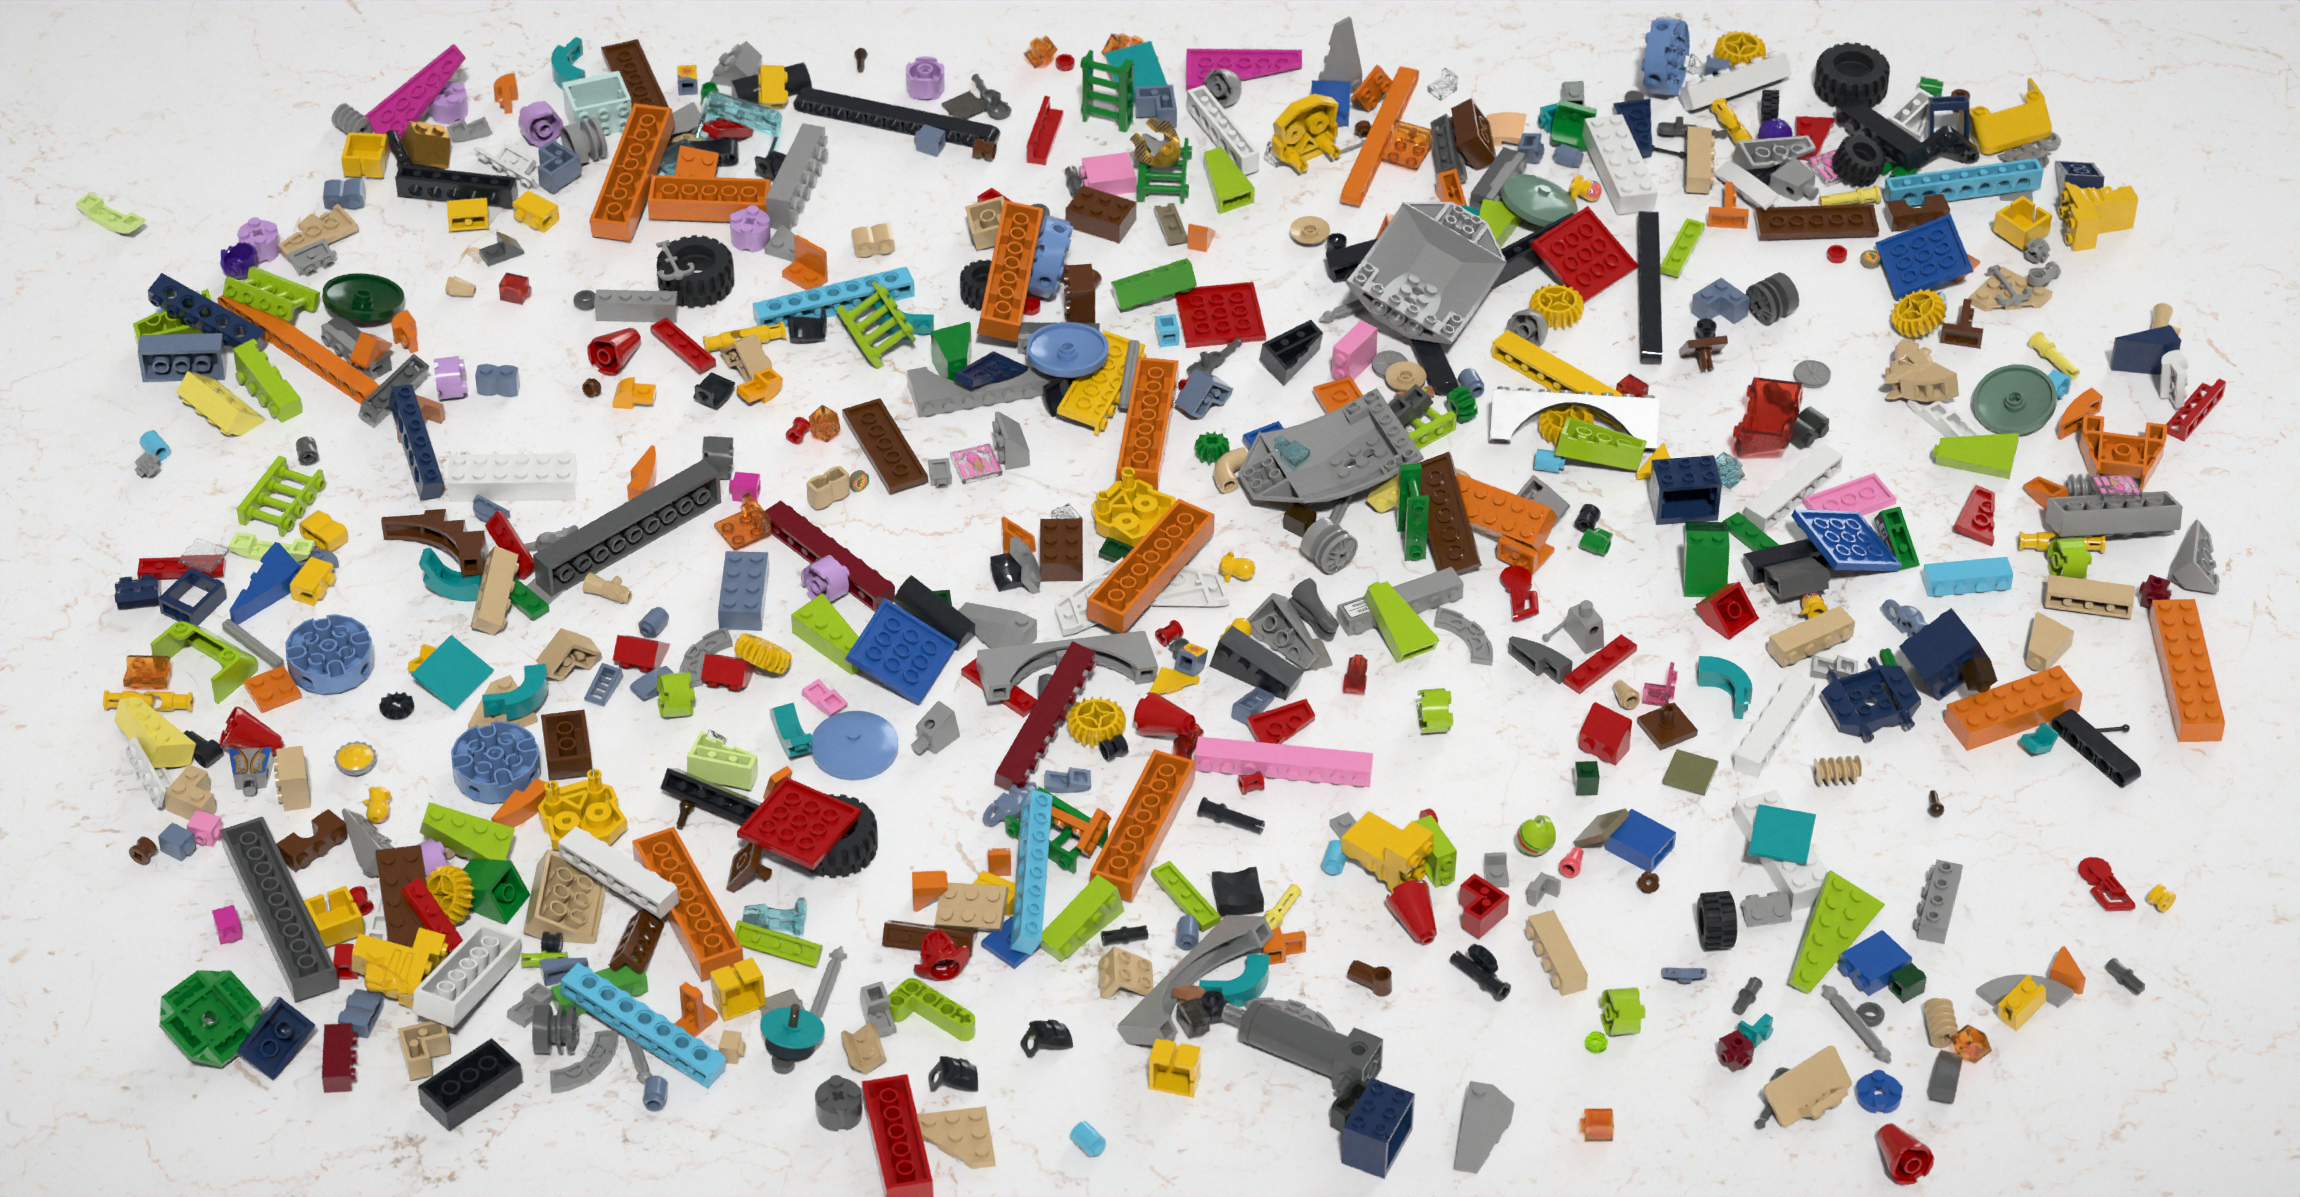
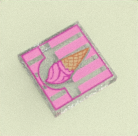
M1837 149L1807 158L1806 164L1825 187L1845 181L1838 176V173H1835L1832 166V158Z
M990 443L950 452V458L963 485L1002 476V468Z
M2131 475L2090 476L2089 483L2101 501L2142 500V492Z

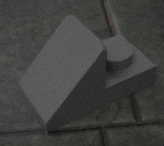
M496 231L497 243L479 249V254L488 267L525 254L516 239L499 231Z

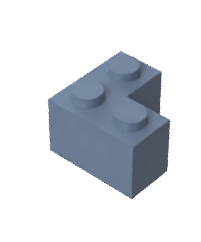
M1173 85L1134 87L1136 117L1155 116L1157 120L1170 121L1173 127L1177 128V106Z
M552 139L538 149L540 166H538L539 185L551 193H555L582 175L580 156Z
M1721 277L1693 294L1691 313L1700 320L1704 318L1713 319L1720 314L1731 323L1736 324L1748 316L1750 297Z
M1196 368L1189 376L1185 387L1179 392L1175 404L1191 416L1202 419L1212 402L1223 406L1232 393L1233 388L1219 377Z

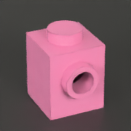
M199 810L195 811L186 825L187 830L193 832L196 843L214 847L216 842L221 839L220 830L224 829L220 816Z

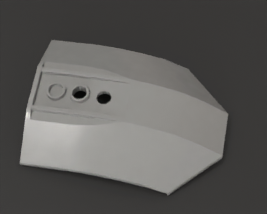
M1402 202L1378 240L1347 279L1346 285L1373 318L1409 339L1451 345L1477 310L1507 262L1488 223L1479 216L1470 213L1453 202ZM1412 290L1419 291L1421 295H1415Z
M1375 388L1345 406L1308 422L1266 433L1259 431L1238 472V476L1253 500L1295 503L1328 502L1379 484L1399 473V465L1415 464L1424 460V457L1379 390ZM1356 462L1353 467H1346L1348 463Z

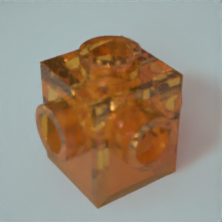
M1045 35L1040 39L1036 37L1030 41V47L1023 54L1032 66L1037 68L1043 64L1047 65L1050 63L1058 49L1049 37Z
M823 404L808 417L812 435L825 442H828L841 430L838 414Z

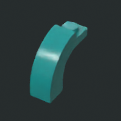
M578 37L567 43L565 47L557 45L551 55L553 80L562 90L563 82L586 78L585 70L572 65L583 55L582 39Z
M889 292L890 295L887 297H892L895 301V292ZM882 298L874 303L875 311L885 304ZM889 310L876 321L880 326L894 315ZM902 312L907 318L904 322L908 321L915 330L912 333L913 335H931V331H934V314H908ZM897 323L886 332L893 335L902 327ZM906 335V336H904V337L902 338V339H906V340H911V339L908 337V335Z
M431 547L423 549L419 565L425 572L423 582L430 589L446 598L457 601L477 600L482 574L461 575V572L454 571L445 566Z
M1699 656L1697 669L1698 686L1717 687L1729 693L1733 699L1734 719H1743L1744 710H1748V704H1751L1753 690L1747 673L1729 660L1714 656Z
M546 664L524 666V681L513 691L482 695L484 716L506 714L507 720H513L537 709L544 701L548 691Z
M794 702L769 709L777 737L786 755L793 757L811 752L809 743L813 742L811 733H804Z
M1247 954L1246 968L1239 977L1227 981L1199 980V987L1205 988V992L1209 990L1220 991L1224 995L1225 1000L1229 1001L1230 1004L1243 1007L1245 1006V1001L1259 998L1266 989L1269 980L1270 955Z

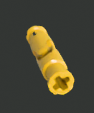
M1718 98L1712 102L1711 111L1717 114L1719 122L1723 127L1727 128L1729 136L1736 145L1737 141L1753 140L1742 122L1738 121L1735 112L1727 106V101L1724 98Z
M781 321L779 324L770 326L764 324L746 329L722 332L712 337L703 336L704 349L708 353L720 350L736 342V337L742 339L754 333L762 343H767L777 338L786 339L785 325Z
M2019 531L2018 549L2036 548L2037 551H2048L2050 538L2057 536L2056 540L2064 538L2060 537L2057 532L2024 534L2023 531ZM2105 536L2082 537L2085 541L2086 550H2099L2100 553H2104Z
M105 690L103 695L104 710L118 708L119 701L112 700L130 697L141 698L155 711L187 709L188 712H192L194 707L193 692L175 694V692L147 691L141 694L135 691L110 693L109 690ZM154 695L160 696L162 700L159 708H153L155 703Z

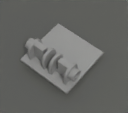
M2025 144L2020 149H2008L2003 154L1997 155V157L2009 162L2037 158L2043 168L2049 164L2047 156L2052 154L2043 150V148L2033 146V144Z

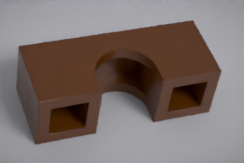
M1943 194L1924 196L1923 207L1921 208L1909 206L1905 199L1887 201L1884 218L1891 232L1909 230L1950 214V207Z
M327 809L311 820L314 836L302 838L293 832L276 843L285 864L295 873L348 838L346 822L330 809Z

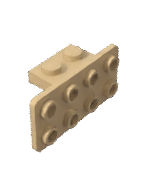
M1830 1045L1763 1087V1091L1780 1125L1788 1127L1803 1117L1816 1119L1824 1115V1110L1828 1107L1833 1108L1842 1103L1841 1099L1849 1095L1846 1089L1852 1086V1081L1835 1046Z

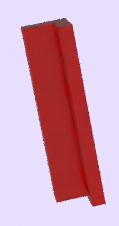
M1044 96L1028 139L1027 163L1046 166L1062 123L1064 110L1051 109L1050 96Z
M2219 378L2213 386L2202 382L2186 400L2184 407H2181L2166 423L2167 434L2185 442L2223 398L2226 381ZM2202 391L2207 392V393L2202 397V394H2201ZM2179 426V430L2177 431L2171 427Z

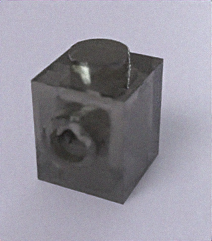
M1197 997L1177 1005L1176 1020L1189 1039L1210 1031V1016Z

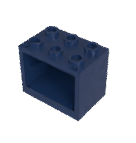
M1714 455L1652 460L1648 497L1656 525L1685 523V521H1718L1722 482Z
M1952 608L1940 614L1937 619L1925 625L1918 633L1906 639L1899 646L1911 666L1939 701L1965 682L1960 668L1973 657H1988L1979 641Z
M1371 1078L1343 1126L1341 1163L1385 1179L1413 1130L1415 1093Z

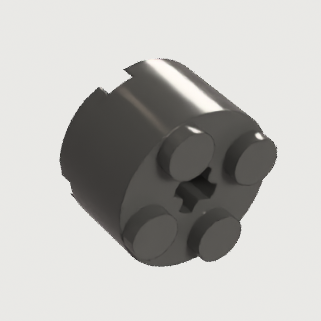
M704 436L702 460L707 461L719 472L720 479H731L732 467H728V465H733V452H729V450H733V437Z
M833 1075L829 1080L823 1082L815 1092L816 1116L819 1124L827 1130L838 1132V1129L846 1128V1130H850L857 1126L862 1119L863 1111L861 1088L852 1080L843 1078L840 1075Z

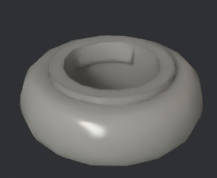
M2052 132L2050 137L2037 141L2038 145L2044 150H2055L2060 147L2062 142L2061 137L2055 132Z

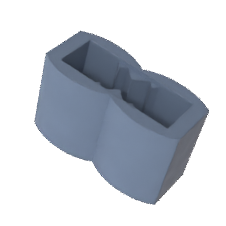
M332 179L325 181L323 190L324 208L333 209L336 204H339L342 208L349 209L364 207L366 194L364 180L348 179L343 181Z
M492 364L477 365L475 374L477 394L483 396L498 394L503 397L518 396L520 389L518 367L512 365L496 366Z
M355 989L353 994L347 998L346 1008L338 1016V1024L352 1023L353 1032H357L358 1036L368 1038L384 1006L383 995Z

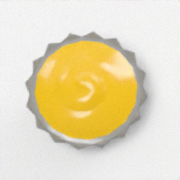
M348 742L336 750V755L333 756L335 759L334 763L348 775H361L367 772L372 764L375 763L377 757L375 755L376 750L372 748V745H367L366 742Z

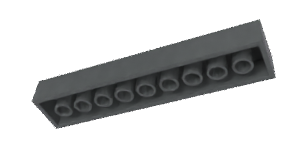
M703 459L533 554L536 584L551 597L563 589L566 591L584 581L589 572L594 574L600 572L720 504L719 472Z
M261 816L221 829L223 849L294 1001L298 1002L339 988L335 966L264 817Z

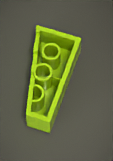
M208 289L201 291V295L211 300ZM167 311L159 314L156 312L133 323L137 347L140 335L204 334L197 327L187 325L184 320L171 316Z
M255 339L233 348L237 372L235 377L238 383L243 384L249 394L254 395L260 405L265 406L269 410L272 417H276L283 423L303 413L300 396L286 379H282L276 366L271 367L267 360V354L264 351L259 352L257 349L258 343Z
M1567 416L1555 455L1638 471L1647 440Z
M823 593L791 614L793 634L850 675L860 670L845 660L859 636Z
M429 802L419 833L433 839L435 842L440 841L444 847L448 846L456 851V854L459 856H465L470 860H506L515 828Z
M1097 874L1042 932L1041 949L1060 962H1063L1072 955V953L1125 911L1118 888Z

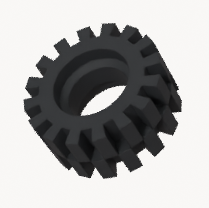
M1763 90L1761 125L1768 119L1778 118L1779 90Z

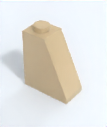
M2037 612L2034 618L2026 665L2038 672L2050 669L2072 646L2074 630Z

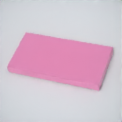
M1872 473L1804 497L1802 504L1807 510L1859 511L1864 516L1895 505L1896 498L1879 477Z

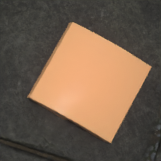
M1500 112L1487 115L1486 118L1491 125L1494 145L1501 147L1502 141L1519 144L1522 133H1524L1527 114Z

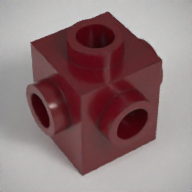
M2150 574L2147 581H2143L2139 589V594H2142L2140 606L2151 609L2152 600H2170L2172 590H2169L2170 581Z
M1739 1030L1719 1038L1717 1054L1720 1056L1721 1061L1728 1065L1733 1072L1740 1068H1745L1752 1063L1754 1046Z

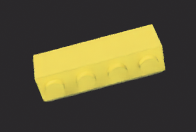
M187 371L176 393L183 397L181 400L190 406L193 405L197 413L207 416L208 422L221 427L220 431L228 436H231V434L241 436L265 420L253 408L211 377Z

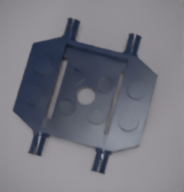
M1872 656V658L1870 657L1867 660L1871 669L1843 678H1839L1835 669L1828 671L1827 675L1832 682L1821 691V698L1841 731L1857 737L1864 736L1866 741L1869 742V739L1870 741L1874 739L1872 733L1882 726H1896L1904 723L1908 729L1914 727L1915 722L1912 720V717L1921 705V698L1902 666L1879 665L1876 657ZM1882 682H1884V684L1886 685L1887 689L1889 690L1890 694L1892 695L1900 710H1896L1891 699L1884 690L1883 685L1881 684ZM1868 702H1874V703H1876V704L1873 705V706H1870V705H1868V704H1866V703H1868Z

